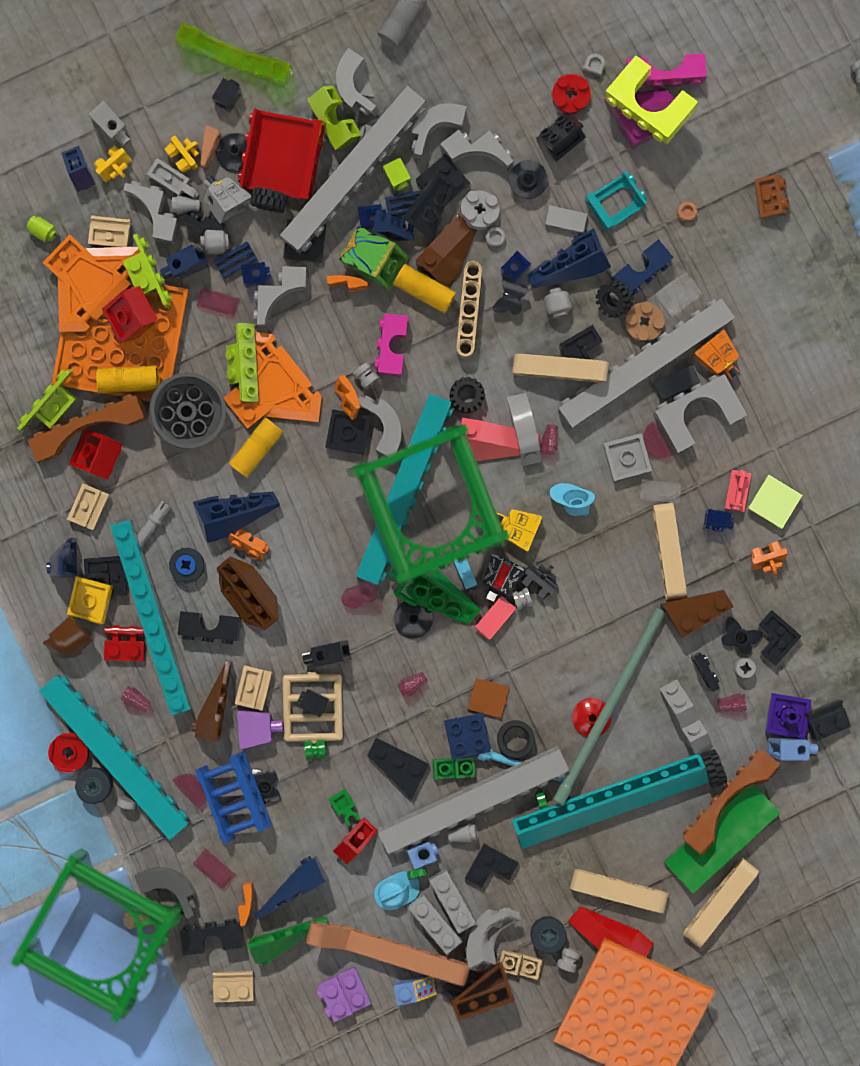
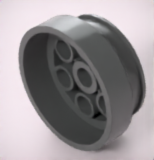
M179 373L167 378L156 388L149 404V418L156 434L169 445L182 449L197 448L212 441L222 429L226 417L225 400L219 388L210 379L196 373ZM189 389L197 390V399L189 397ZM170 391L178 393L179 398L177 401L169 399ZM202 404L210 407L208 415L201 413L200 407ZM185 406L190 409L191 414L189 417L182 416V407ZM163 409H168L171 412L170 419L162 418L161 411ZM195 422L202 424L203 430L201 433H196L193 430ZM175 425L183 427L182 435H176L173 432Z

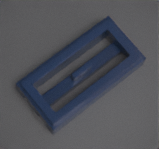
M423 190L385 197L387 212L391 213L392 216L405 215L409 208L391 211V209L411 206L415 200L391 205L390 202L419 196Z
M245 242L214 260V263L225 279L256 261L257 257L249 243ZM246 248L248 249L247 251H245V252H243L242 254L236 256L235 258L231 259L230 261L224 263L223 265H220V263H222V262H224L225 260L229 259L230 257L236 255L237 253L241 252L242 250H244V249H246ZM249 254L252 256L247 260L243 261L242 263L231 268L230 270L224 272L225 268L236 263L242 258L248 256Z

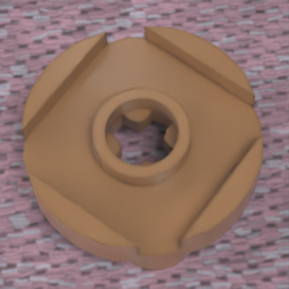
M650 302L635 304L627 312L625 318V329L628 335L637 341L649 342L660 335L665 324L661 310ZM641 317L649 319L648 327L639 324Z

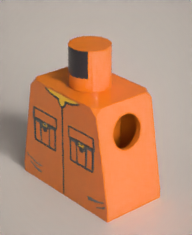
M724 329L692 355L713 375H718L724 371L731 380L739 373L733 365V362L739 358V355Z

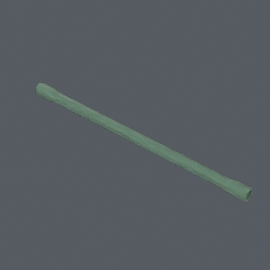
M658 608L655 609L646 630L565 780L557 790L553 798L554 801L564 805L576 778L638 663L666 616L664 611Z

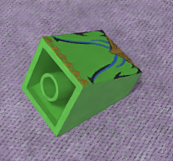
M358 226L356 231L352 233L346 248L343 249L339 260L349 269L391 291L399 271L404 264H407L409 257L396 243Z

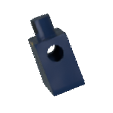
M191 244L166 258L168 266L160 269V272L165 280L173 276L178 279H184L209 267V264L202 249Z

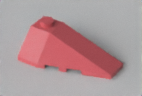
M462 418L461 425H467L469 433H466L476 462L520 456L514 428Z

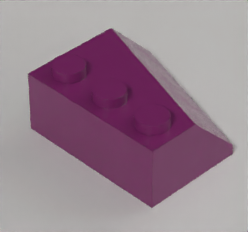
M665 88L635 94L637 104L649 112L662 111L675 99ZM606 98L604 99L631 150L654 139L651 132L641 129L634 119H628L623 115L622 110L618 107H612L606 101Z

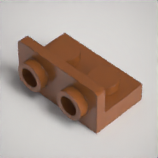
M775 174L755 179L760 218L763 219L780 214L788 215L790 203L789 199L785 196V190H787L785 178Z

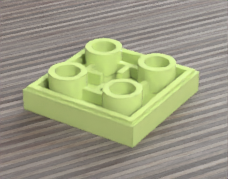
M768 475L747 509L782 529L802 495Z

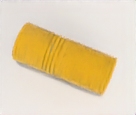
M406 264L399 271L393 284L395 287L402 291L404 290V292L443 314L446 313L456 295V292L434 279L426 277L420 271L418 272V270Z
M153 365L108 369L98 368L96 372L97 389L100 394L154 391L159 386L158 367Z
M267 418L260 422L258 427L255 428L256 430L253 431L254 433L247 438V441L239 448L240 450L228 462L246 478L250 477L249 475L255 471L254 469L266 457L265 455L270 452L271 448H273L272 446L284 434L280 428Z

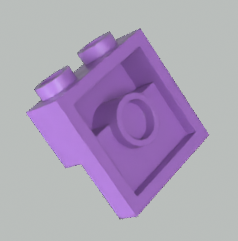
M355 966L319 982V989H316L320 1000H325L327 1007L324 1009L329 1019L333 1018L334 1022L371 1004Z

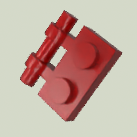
M119 625L105 627L104 633L105 635H112V641L104 640V660L144 661L145 641H137V635H145L143 628L137 627V625H131L130 627H120ZM120 635H130V641H120Z

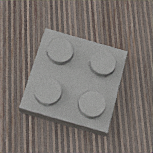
M642 433L603 443L613 482L652 471Z

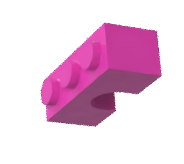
M384 313V319L380 318L379 330H382V338H378L377 350H380V357H376L375 369H378L379 375L402 377L404 355L393 353L389 346L395 338H406L408 316Z

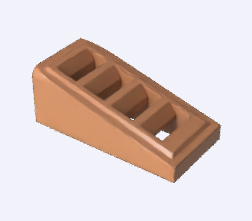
M208 125L204 129L201 166L206 171L209 169L222 137L218 129Z

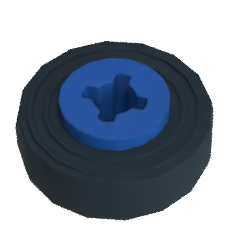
M189 547L175 551L169 561V570L172 576L184 583L199 579L205 568L202 555L197 550Z

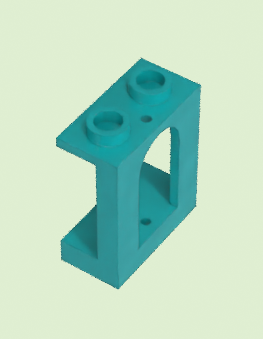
M626 170L623 171L621 176L598 191L591 192L585 198L586 203L606 232L643 209L647 204L645 193L642 190H638L635 185V178L631 173L628 174ZM621 188L629 189L633 194L632 203L617 214L609 217L600 201Z

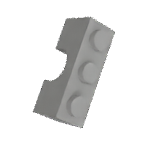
M445 868L429 877L431 885L457 932L461 933L475 925L476 920L460 895L448 869Z
M424 892L408 905V909L446 954L462 942L461 936L440 915L436 906Z

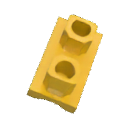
M174 135L170 138L172 142L164 150L171 159L179 153L183 156L176 163V166L182 173L191 168L193 171L196 170L198 166L190 156V153L194 157L199 155V152L196 150L199 143L197 141L191 143L187 138L183 141L186 145L184 148Z
M113 146L108 152L111 157L106 162L102 158L94 162L95 171L107 183L118 175L122 178L126 177L123 171L128 167L127 165L132 159L123 148L119 149Z

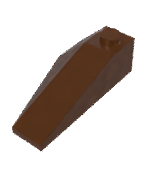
M459 213L416 259V265L432 279L448 288L459 275L477 230L470 228Z
M228 660L225 662L197 720L193 722L192 732H195V737L210 741H218L221 738L232 661Z

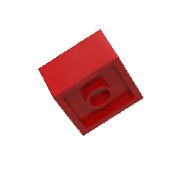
M140 286L123 290L102 308L120 343L137 339L158 321Z

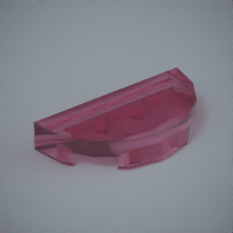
M654 422L650 423L643 433L646 450L657 458L672 456Z
M183 774L174 778L173 781L201 808L206 796L197 777L191 774Z

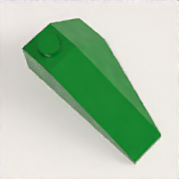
M419 556L413 562V564L418 563L421 560V556ZM437 568L431 570L432 574L421 578L419 575L414 577V581L409 584H398L394 591L396 596L409 605L415 607L420 605L426 607L427 611L434 612L435 610L444 613L448 618L469 624L480 612V609Z
M320 917L251 938L247 945L255 964L261 963L264 966L273 963V959L308 936L311 922L327 923L328 917Z

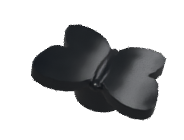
M504 275L502 277L503 296L497 300L492 310L501 313L509 310L513 315H517L522 310L520 298L527 294L528 287L525 284L517 285L513 278Z
M728 617L725 627L728 633L722 636L721 641L726 646H738V650L742 654L748 655L752 651V644H756L763 633L759 630L745 631L734 618Z
M251 769L264 805L268 800L278 801L280 793L274 787L277 779L276 772L273 769L265 773L261 770Z

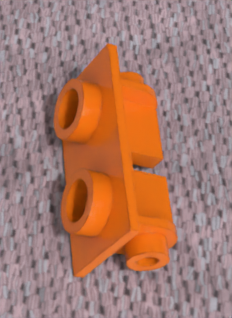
M242 528L230 534L228 543L233 548L241 549L254 560L263 561L265 553L270 548L266 542L257 537L250 542L249 539L252 534Z

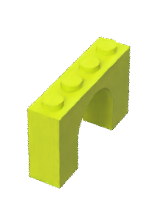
M635 56L606 90V101L612 107H618L622 110L623 115L628 119H634L641 129L651 132L657 141H663L665 144H668L697 110L698 101L682 90L674 101L662 111L649 112L642 109L635 100V94L651 75V66L638 56Z

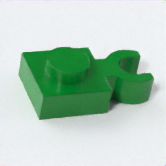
M346 788L328 799L338 816L344 813L345 823L348 826L351 825L349 816L353 815L357 820H360L359 814L351 809L355 806V803Z

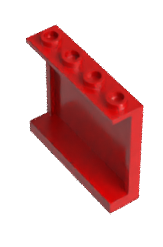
M254 108L253 113L249 117V124L251 126L245 138L247 147L246 152L242 154L243 169L238 175L239 186L253 190L254 187L273 189V191L282 192L288 197L309 201L313 195L326 123L318 119H304L260 111Z

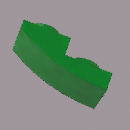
M474 757L432 759L433 779L435 780L475 777Z

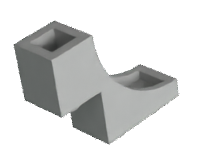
M458 130L440 144L442 152L453 163L469 156H483L495 160L506 170L513 166V155L508 149L504 150L500 145L502 143L500 138L496 134L493 135L490 131L473 144H470L471 140L466 133L462 134Z
M134 181L131 184L125 183L123 191L126 195L137 198L149 209L153 220V239L158 242L174 245L179 221L173 214L164 213L161 215L166 198L165 193L161 191L162 189L156 186H150V188L142 187L143 184Z
M282 266V272H279L278 277L279 284H282V286L258 285V291L254 293V302L258 303L257 310H254V322H257L258 327L267 328L269 314L281 298L295 291L307 290L306 267Z
M678 680L661 687L660 691L673 712L693 753L701 754L713 748L710 737L700 722L694 705Z

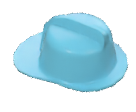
M569 483L556 484L550 489V497L557 503L562 504L569 515L587 516L589 514L590 505L595 500V495L591 491Z
M405 871L382 880L377 884L374 891L376 903L385 910H394L412 902L420 891L419 880H408L407 872Z

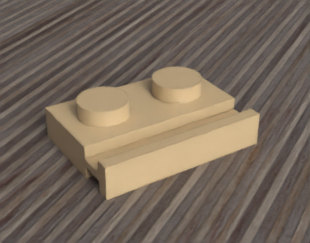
M91 216L88 244L112 248L128 247L131 220Z
M82 483L67 520L94 531L110 495Z
M244 665L235 704L263 711L272 672Z
M253 970L213 972V1001H254Z

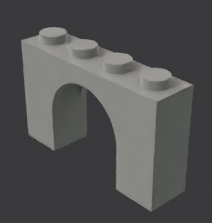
M716 374L707 379L709 383L703 386L699 383L690 388L692 392L686 395L682 392L673 397L674 402L670 404L664 402L656 407L657 411L653 414L675 454L695 444L684 423V411L690 402L701 399L714 404L727 427L747 416L725 374L720 377Z

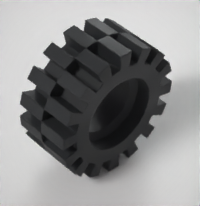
M254 187L250 205L264 211L284 213L288 196L282 192L273 191V189Z
M611 280L600 287L595 297L599 299L596 301V305L600 304L599 311L603 309L602 314H608L609 318H618L628 312L634 304L632 302L634 297L630 296L633 292L632 290L628 291L629 285L624 286L625 282L623 281L619 283V280ZM611 292L617 295L620 305H615L611 301Z
M462 377L451 386L450 401L452 406L457 411H461V413L475 412L484 402L485 390L477 379ZM464 388L472 389L475 393L474 400L469 403L463 402L459 396L460 391Z
M712 749L701 753L700 756L706 767L711 787L714 788L727 783L726 773L717 751Z

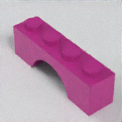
M705 53L685 55L681 65L671 71L658 70L649 63L647 57H639L651 66V75L640 88L651 85L652 88H658L664 84L676 87L681 86L682 83L700 85L707 77ZM633 58L626 59L625 67L631 62Z

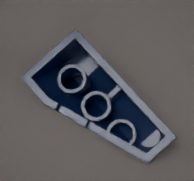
M593 228L571 241L572 245L565 250L560 249L554 259L551 261L546 260L530 272L528 277L532 288L591 277L611 268L607 254L595 229Z
M68 538L50 557V562H47L46 566L47 574H50V578H75L77 576V538Z
M308 856L300 861L301 865L296 868L256 913L257 919L277 909L283 902L288 903L299 896V893L303 895L326 882L328 876L316 856L313 858Z

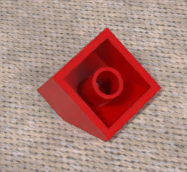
M84 429L69 465L108 480L113 472L117 457L121 453L123 444L104 435Z

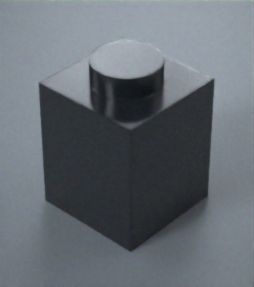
M223 78L211 97L213 103L231 112L242 94L239 87L240 84L233 79L228 81Z
M307 689L306 692H301L297 702L300 703L299 708L321 717L330 698Z

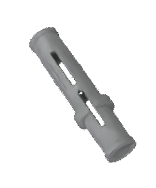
M161 500L153 514H149L148 521L137 534L141 548H143L156 528L163 524L162 520L172 509L163 500Z

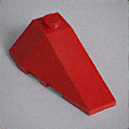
M580 906L568 920L572 926L598 949L605 938L646 957L654 944L638 929L605 917L583 906Z

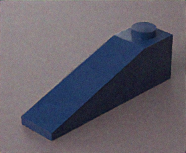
M272 491L250 493L247 497H237V494L230 495V498L225 499L212 496L195 501L193 505L201 531L207 543L228 537L231 533H235L279 507L280 503Z

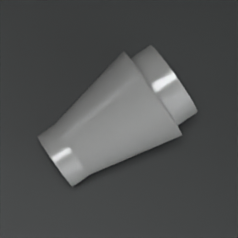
M178 195L177 197H172V213L179 215L199 212V200Z
M468 823L449 830L448 838L450 843H473L474 840H478L476 825Z

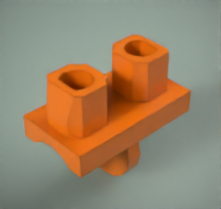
M778 541L768 545L770 553L766 555L763 554L761 547L752 549L751 567L753 571L762 568L763 573L771 572L772 576H776L777 569L782 568V562L787 560L786 555H788L786 548L782 549Z

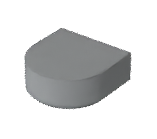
M596 53L589 55L582 71L601 77L605 66L604 58Z

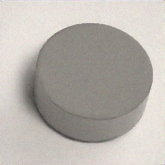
M499 227L490 228L486 233L487 244L494 248L503 245L505 241L504 231Z
M118 797V807L127 810H135L137 808V802L133 798Z

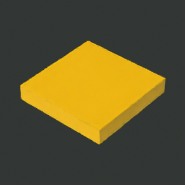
M76 576L67 615L98 624H105L113 586Z

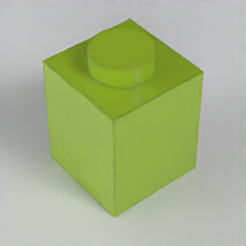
M401 158L383 166V171L393 191H402L409 187L411 177Z

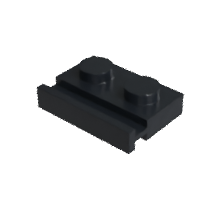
M697 652L692 655L691 658L709 691L714 692L720 689L719 679L714 672H711L708 666L710 663L705 654L702 655V653Z
M838 699L805 713L813 740H821L851 727L846 710L843 708V700Z

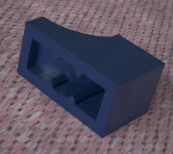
M80 146L61 153L68 175L77 192L95 185L93 175Z

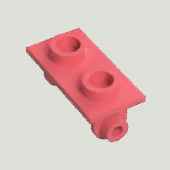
M732 470L725 509L744 512L751 473L742 470Z

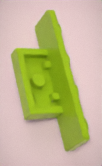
M138 234L133 235L140 253L123 262L134 287L140 286L145 295L157 290L163 305L168 309L171 308L170 301H172V297L169 291L163 287L165 282L161 273H157L155 269L157 263L153 255L148 253V242L145 237H141Z
M237 323V343L226 346L225 356L227 359L226 375L228 385L239 384L241 402H258L254 324Z
M72 369L62 370L56 377L58 381L54 385H49L43 392L45 396L33 403L31 406L33 410L21 417L19 420L20 425L17 427L19 431L24 430L35 417H38L46 426L51 428L76 401V398L62 386L73 374L74 371Z

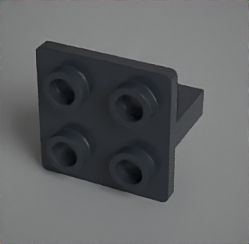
M564 114L559 116L550 127L543 129L536 139L545 146L552 159L557 162L583 141L586 136L582 131L583 124Z

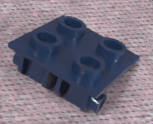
M483 713L444 720L452 759L491 752Z

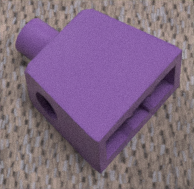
M237 711L240 749L273 741L272 733L284 731L283 720L271 721V713Z

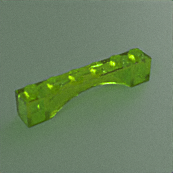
M181 22L175 37L176 45L181 49L285 89L293 72L291 64L237 48L209 35L199 28Z

